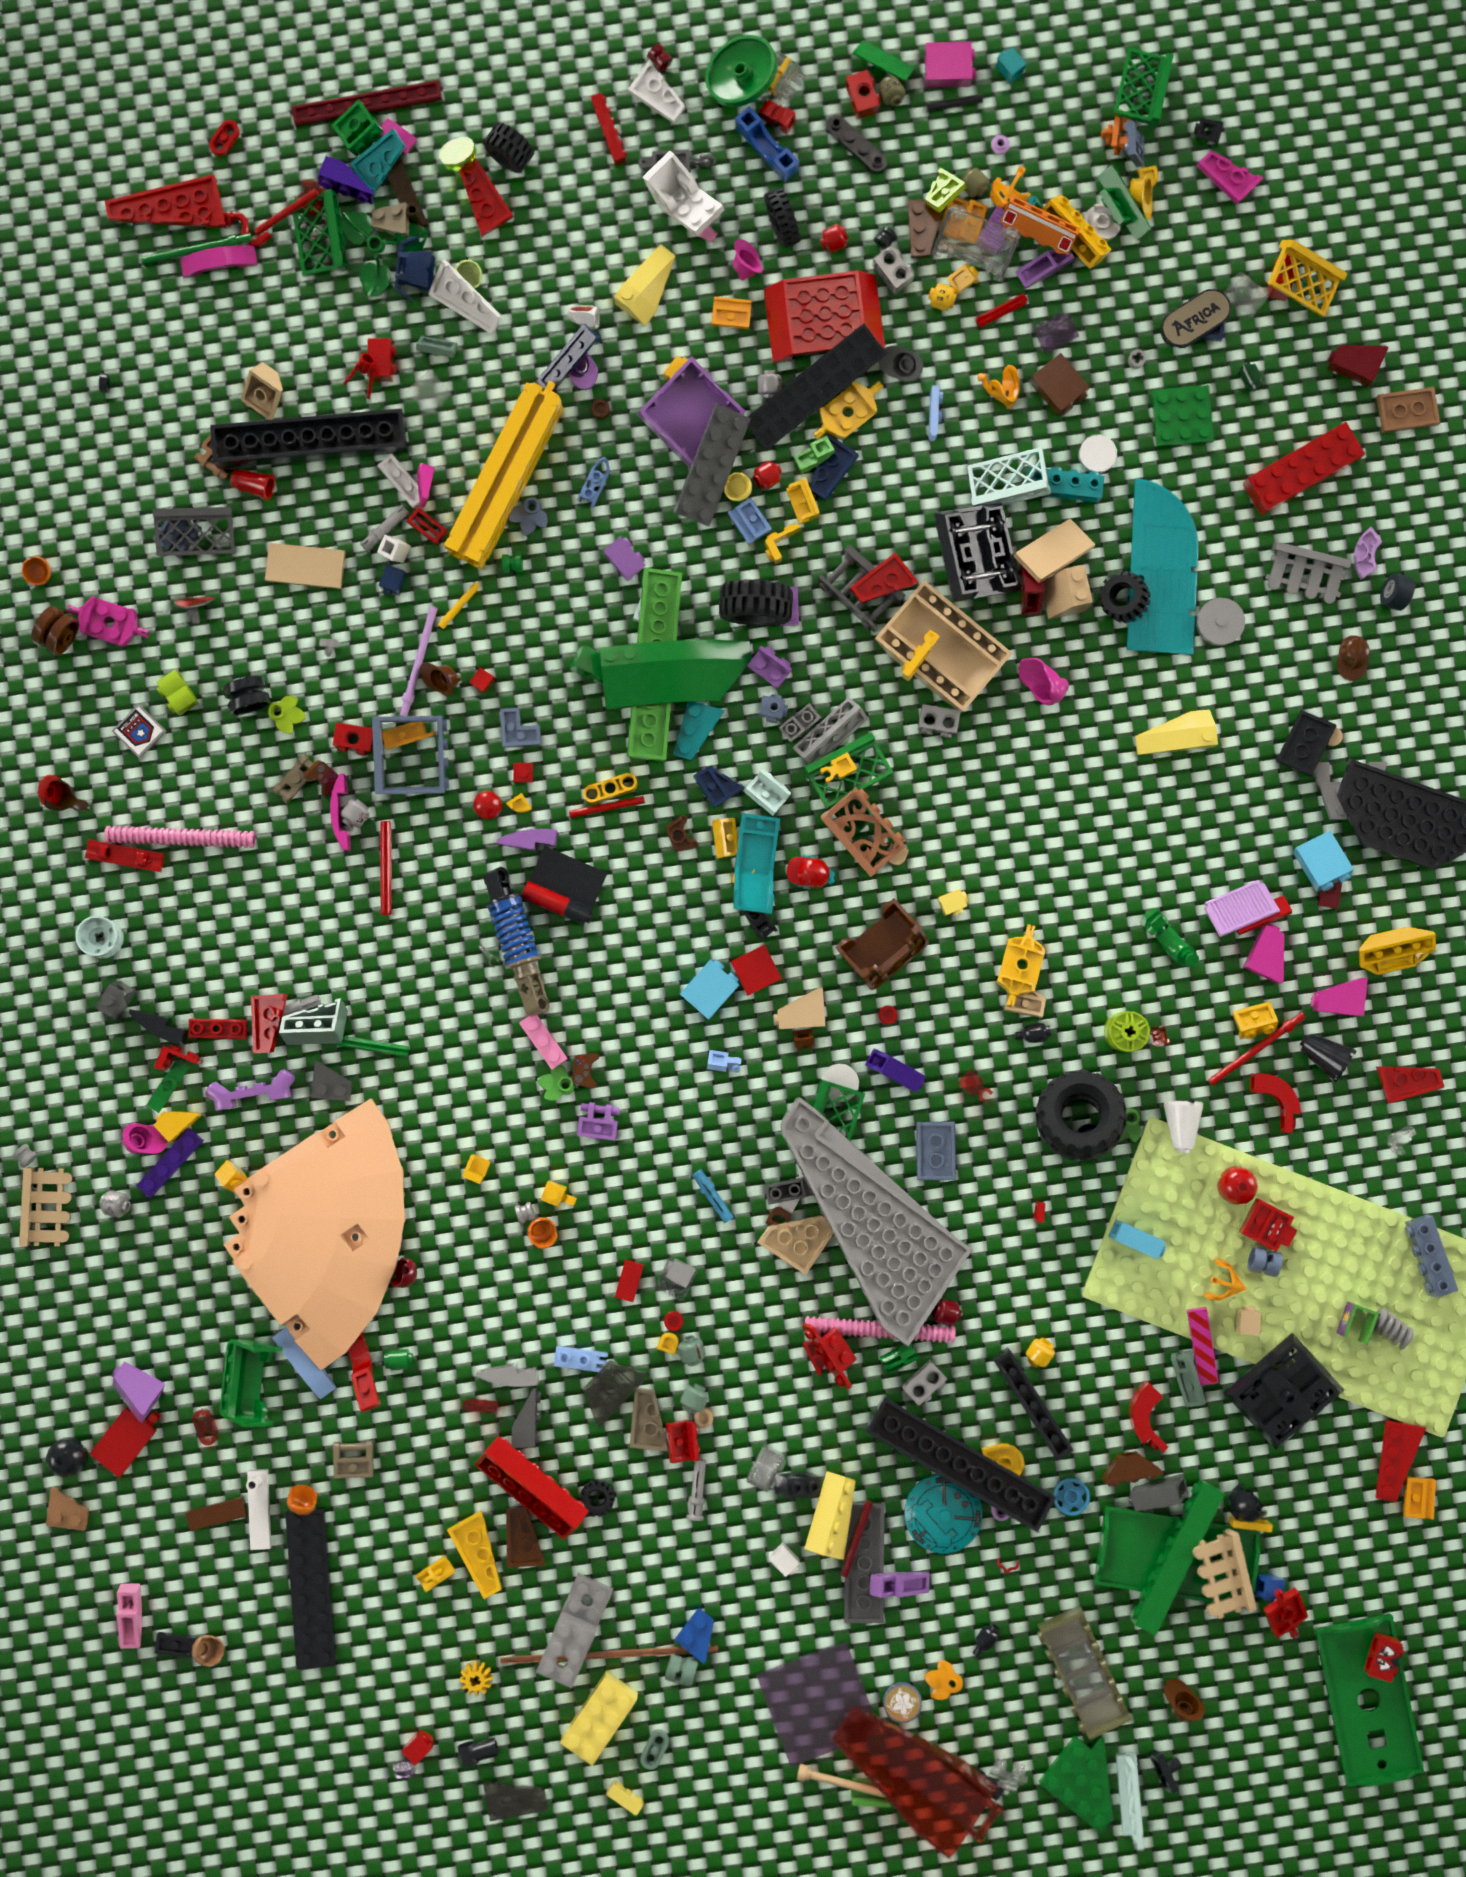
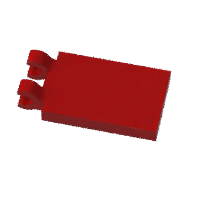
M125 1407L89 1455L117 1477H122L157 1430L153 1426L161 1415L155 1411L147 1420L141 1423L129 1407Z

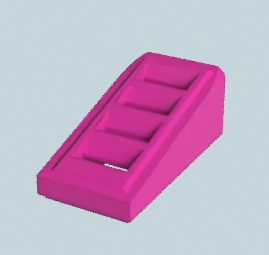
M420 463L417 470L420 508L426 506L435 470L433 466Z

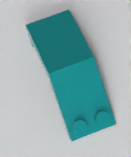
M741 814L734 867L733 909L772 914L774 902L773 869L780 818Z

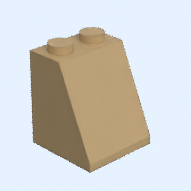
M1085 565L1066 568L1043 581L1045 590L1043 599L1048 619L1085 612L1093 602Z

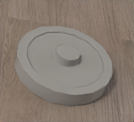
M1216 598L1207 602L1200 609L1197 615L1196 626L1199 634L1206 642L1212 645L1224 646L1231 644L1240 637L1245 627V616L1243 610L1236 602L1228 598Z

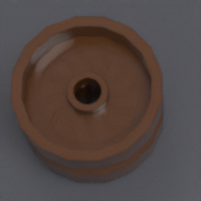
M50 606L41 613L35 622L31 632V640L41 647L46 646L47 651L59 656L73 643L79 630V621L68 614L64 615V612L57 607Z

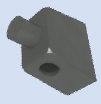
M122 981L111 983L106 988L95 1008L118 1022L137 990Z

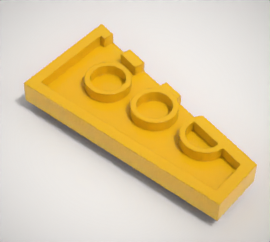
M480 1510L449 1527L447 1531L483 1599H486L500 1591L502 1586L483 1511Z

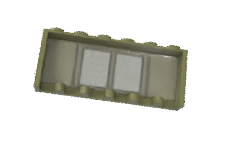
M1080 1606L1072 1608L1037 1624L1040 1630L1037 1632L1041 1643H1046L1048 1650L1045 1651L1050 1662L1054 1661L1056 1668L1053 1669L1058 1680L1062 1679L1065 1685L1061 1687L1065 1697H1070L1073 1703L1070 1705L1074 1716L1078 1715L1081 1722L1078 1725L1082 1734H1087L1090 1740L1131 1721L1132 1718L1127 1711L1123 1698L1117 1689V1685L1108 1669V1665L1103 1658Z

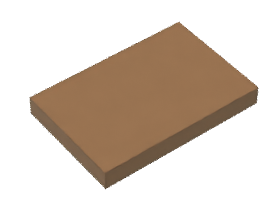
M1434 387L1379 394L1376 396L1382 433L1438 426L1440 424Z

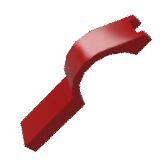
M361 1333L348 1350L353 1368L351 1378L359 1410L363 1413L380 1406V1401L372 1374L370 1352Z

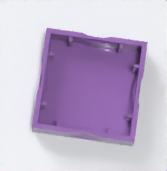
M691 356L636 415L690 468L715 403L742 415L745 411L727 392L717 386L712 377Z

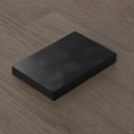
M1301 710L1276 762L1312 777L1337 725Z

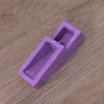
M1054 249L1051 251L1047 250L1015 273L1023 286L1028 288L1073 263L1075 259L1071 251L1067 255L1065 253L1059 254Z
M552 829L523 830L497 839L496 843L501 846L536 851L537 844L556 847L558 831Z
M890 1572L871 1574L870 1595L882 1598L929 1593L930 1573Z

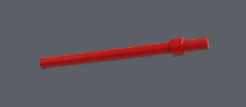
M1300 1012L1291 1020L1287 1019L1281 1024L1280 1028L1208 1079L1212 1086L1283 1034L1286 1032L1290 1033L1295 1029L1294 1026L1306 1018L1305 1015Z

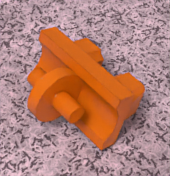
M1115 116L1114 127L1109 124L1107 129L1101 131V138L1106 140V145L1111 144V148L1114 149V155H1120V150H1125V144L1128 143V136L1122 135L1123 132H1126L1124 125L1129 119Z

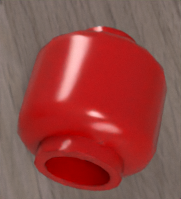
M838 224L822 231L823 238L820 239L823 249H828L831 253L845 248L847 241H849L844 226L840 227Z
M764 462L754 469L753 480L760 489H770L780 482L781 468L777 463Z

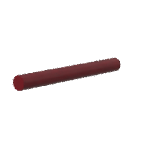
M869 1500L865 1501L840 1573L845 1578L848 1577L873 1502Z

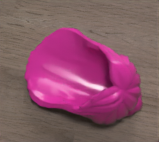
M1038 658L1021 660L1018 667L1019 678L1031 690L1036 700L1050 706L1064 698L1066 691L1069 689V683L1065 678H1060L1053 669Z

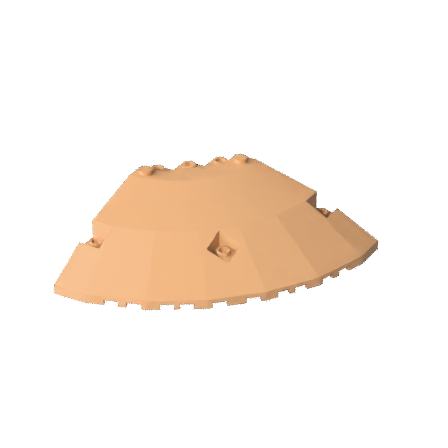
M369 1099L335 1120L334 1123L321 1132L314 1133L257 1171L247 1181L234 1189L245 1206L229 1217L239 1231V1234L225 1243L224 1246L234 1259L233 1263L278 1323L286 1325L294 1337V1341L320 1370H323L347 1353L358 1336L378 1313L383 1297L398 1265L397 1260L406 1220L403 1186L404 1170L398 1157V1151L392 1138L393 1135L389 1123L373 1099ZM332 1131L336 1132L335 1138L330 1137ZM355 1233L359 1235L357 1241L353 1239ZM296 1323L301 1325L299 1330L295 1328Z

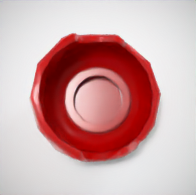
M489 790L482 791L475 796L473 809L480 818L492 820L500 814L502 801L495 792Z

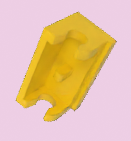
M803 478L789 484L786 491L799 525L819 518L820 512L807 479Z

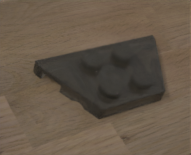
M609 1360L583 1388L596 1425L600 1428L650 1374L645 1371L642 1373L633 1370V1367L622 1366L618 1362Z

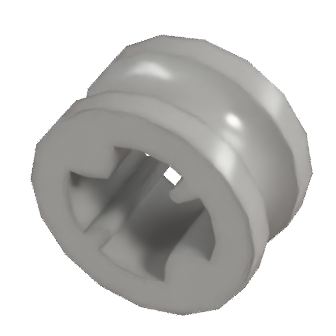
M1140 349L1132 351L1128 358L1129 366L1134 369L1141 368L1146 361V354ZM1138 355L1140 356L1139 359L1142 360L1139 363H1135V359L1133 360L1132 358Z

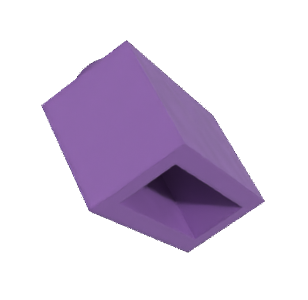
M620 536L602 553L628 582L645 566L643 563L645 559L639 552L635 553L631 549L633 545L626 537L623 539Z

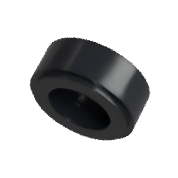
M100 373L99 391L100 393H108L110 377L108 374Z

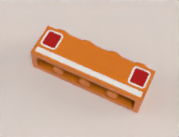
M1013 195L1000 219V223H1003L1005 228L1015 229L1026 238L1032 237L1040 245H1048L1054 248L1057 253H1065L1067 255L1081 229Z

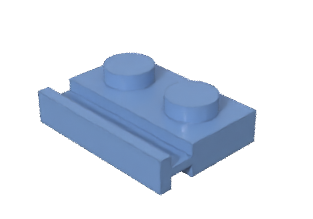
M752 498L747 499L728 512L729 517L748 545L772 531V528Z

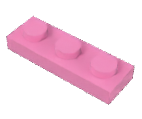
M538 1015L528 1016L519 1023L551 1070H554L568 1060Z

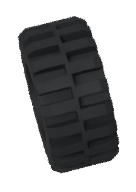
M744 579L723 583L720 588L719 615L724 621L741 625L772 626L786 624L792 618L793 591L786 584L767 580Z

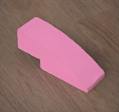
M121 1584L117 1591L118 1612L116 1614L120 1649L140 1648L142 1634L141 1585Z

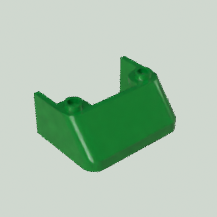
M230 1339L228 1341L220 1399V1414L223 1418L243 1427L274 1426V1422L265 1419L268 1409L265 1403L260 1400L264 1362H269L273 1358L274 1352H282V1347L269 1342Z

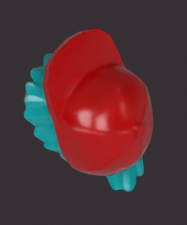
M802 855L801 857H794L788 863L787 878L797 887H803V889L808 890L818 889L827 883L832 885L835 882L833 877L835 873L829 869L824 861L813 856Z

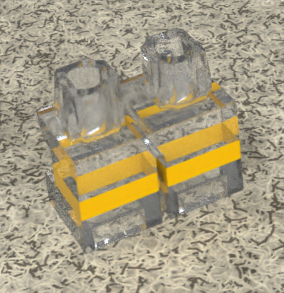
M779 52L777 55L778 67L776 76L765 93H772L778 100H781L783 97L791 101L796 93V89L792 88L790 84L794 82L801 86L805 80V74L798 69L796 62Z

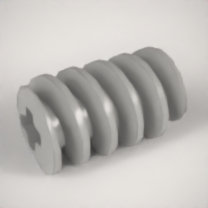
M1386 1308L1379 1309L1377 1311L1379 1316L1374 1331H1378L1381 1328L1380 1335L1383 1336L1387 1333L1386 1340L1389 1341L1394 1338L1392 1344L1397 1345L1400 1343L1399 1350H1403L1413 1338V1329L1407 1327V1324L1401 1322L1399 1318H1394V1314L1388 1313Z

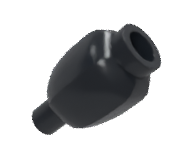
M1043 1023L1028 1025L1023 1031L1015 1032L1016 1040L1024 1039L1029 1043L1044 1042L1047 1040V1037H1051L1050 1026H1045Z
M990 1623L981 1629L975 1640L976 1648L972 1652L976 1657H979L982 1652H986L993 1647L999 1638V1627L994 1623Z

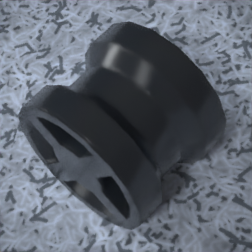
M883 226L880 234L875 236L874 242L878 247L886 250L898 237L893 230Z

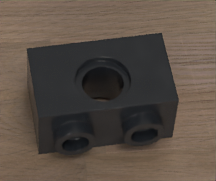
M811 1472L776 1474L775 1494L786 1499L820 1496L821 1476Z

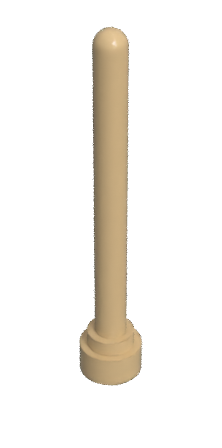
M800 1764L797 1776L799 1781L805 1782V1780L809 1781V1779L883 1798H889L891 1795L890 1791L814 1772L811 1771V1768H808V1765Z

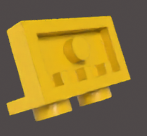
M1270 1001L1233 1011L1232 1015L1238 1027L1240 1039H1251L1258 1034H1269L1277 1029L1278 1019Z

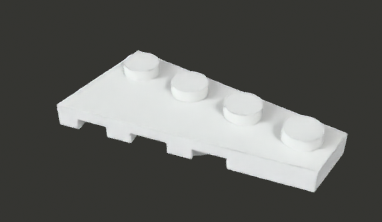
M446 260L441 261L428 295L490 334L495 333L501 315Z

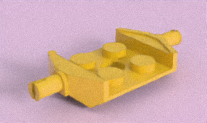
M853 381L847 389L827 405L819 408L822 427L813 433L814 437L818 440L827 433L837 439L844 440L877 413L874 394L881 390L883 385L878 381L871 388H867ZM849 408L853 411V415L845 417L842 413L843 410Z
M1027 925L1024 937H1014L1008 939L1006 943L1007 946L996 983L1009 993L1006 1006L1014 1008L1016 998L1019 995L1035 992L1045 954V948L1034 940L1035 926ZM1024 960L1027 963V968L1024 970L1019 969L1017 961Z

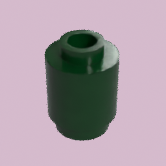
M1249 362L1240 367L1241 371L1238 375L1247 390L1249 389L1252 393L1264 386V379L1255 363L1251 364Z

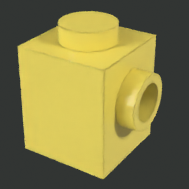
M960 889L937 898L944 916L953 913V916L963 913V908L967 907L966 903L969 902L964 891L961 892Z

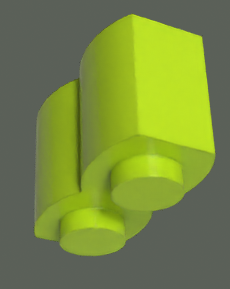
M176 669L156 682L159 686L156 688L163 698L166 696L169 701L167 706L172 713L176 712L178 715H182L199 704L196 696Z

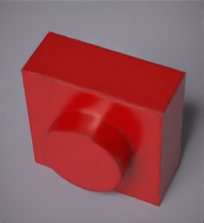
M514 763L513 782L533 783V763Z

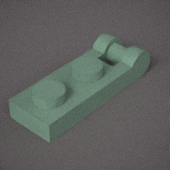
M1191 1351L1184 1352L1183 1354L1172 1353L1171 1361L1185 1406L1204 1405L1206 1400L1194 1365L1193 1353Z

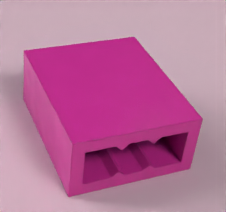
M971 42L926 43L924 50L925 88L971 86L972 80H975V67H972V61L975 60V49H971Z

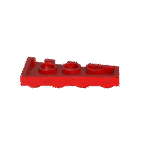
M473 153L458 161L457 166L481 236L484 237L514 218L513 214Z

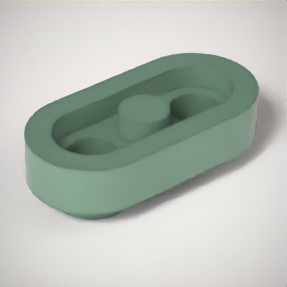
M657 1729L651 1733L641 1754V1764L644 1768L652 1770L658 1767L669 1744L667 1732ZM662 1737L663 1740L661 1742H658L656 1738ZM651 1754L654 1756V1759L650 1760L647 1756Z

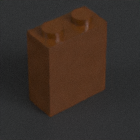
M1062 353L1036 372L1029 381L1057 416L1062 413L1066 415L1073 409L1072 405L1077 401L1079 403L1088 396L1087 392L1090 388Z

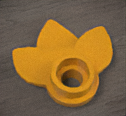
M944 1660L938 1661V1670L929 1671L924 1675L926 1682L934 1688L931 1697L936 1700L947 1699L951 1693L959 1692L963 1686L961 1676L954 1672V1668L949 1662ZM950 1681H955L956 1686H951Z

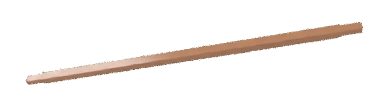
M718 1645L708 1647V1652L718 1651ZM684 1647L587 1652L584 1660L691 1653ZM543 1654L501 1657L500 1662H540ZM564 1656L557 1658V1661H568Z

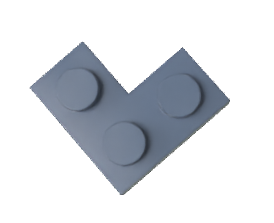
M520 708L500 709L503 748L541 745L540 725L521 726Z

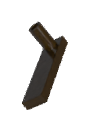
M399 156L388 173L399 204L404 202L408 204L406 210L409 216V224H416L423 228L429 227L405 166Z

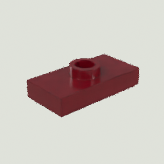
M1340 881L1334 883V886L1327 891L1320 890L1317 906L1338 909L1342 883Z

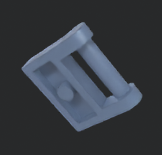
M1129 120L1124 125V129L1128 133L1125 153L1137 168L1144 167V136L1141 132L1137 131L1134 121Z

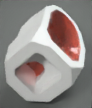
M582 305L569 308L568 317L572 322L580 326L587 324L591 329L599 327L600 316L597 307Z

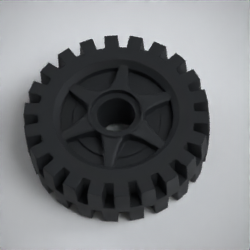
M780 187L765 193L766 211L780 246L784 249L799 243V228L785 191Z

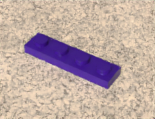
M188 1128L136 1186L149 1198H153L204 1140L191 1128Z

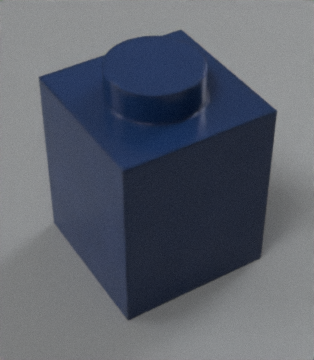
M386 564L379 583L383 593L389 596L394 594L400 596L407 577L406 572Z

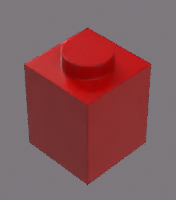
M420 1729L403 1747L401 1753L416 1766L432 1750L434 1745L432 1736Z

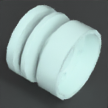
M91 916L79 924L76 930V942L78 947L88 955L97 958H109L121 949L123 932L114 921L102 916ZM99 935H103L105 938L104 942L100 941Z

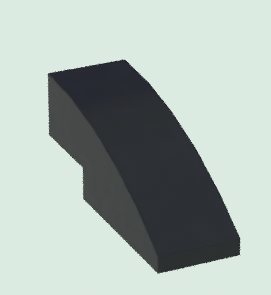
M129 1009L128 1013L133 1019L152 1034L166 1041L185 1045L188 1030L170 1026L172 1018Z

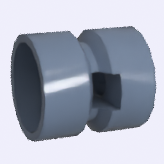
M1254 1246L1248 1258V1271L1259 1274L1263 1271L1267 1276L1277 1277L1282 1266V1253L1272 1250L1267 1253L1266 1249Z

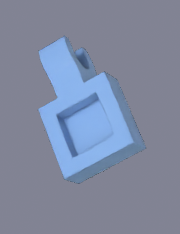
M710 1050L707 1069L726 1072V1068H729L730 1071L739 1073L741 1058L728 1057L729 1053Z

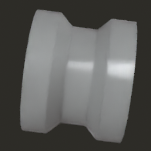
M26 1143L17 1149L12 1158L18 1160L20 1166L25 1168L35 1160L38 1154L35 1151H31Z
M527 1202L524 1206H515L520 1224L536 1219L531 1202Z

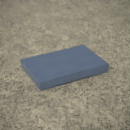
M916 1122L917 1180H956L955 1122Z

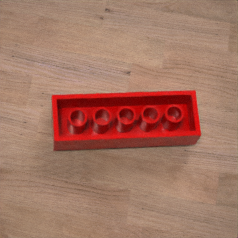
M1344 422L1251 475L1242 484L1260 515L1263 516L1356 463L1365 455V452L1347 422Z
M498 1436L474 1464L563 1540L576 1530L589 1512L582 1502L576 1501L570 1496L568 1490L558 1486L551 1476H546L540 1471L538 1465L528 1461L525 1455L510 1446L509 1441L505 1438Z

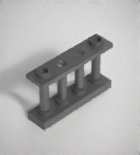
M849 544L844 549L845 559L827 579L820 575L818 577V585L824 592L827 593L829 591L861 621L860 624L867 631L871 630L874 632L877 628L874 622L892 603L900 604L906 595L900 590L886 595L887 598L869 617L860 611L867 602L861 604L858 600L853 604L846 596L851 592L850 587L875 567ZM850 564H855L859 568V572L841 591L837 590L832 583Z

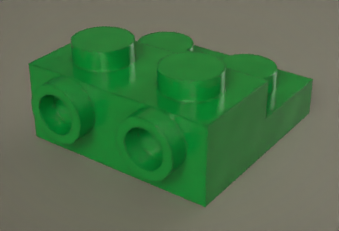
M359 99L332 124V127L345 146L356 157L366 151L372 142H377L384 132L377 120Z

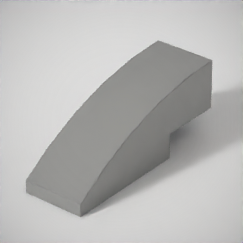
M517 1363L481 1369L476 1372L477 1377L505 1386L526 1387L538 1385L540 1382L537 1367L518 1370Z

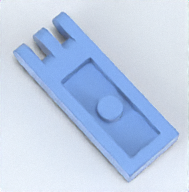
M932 385L930 390L928 437L930 441L936 440L938 422L942 420V411H939V404H942L943 392H939V386Z
M556 1346L554 1366L606 1373V1368L599 1367V1364L607 1365V1360H602L600 1357H608V1353Z

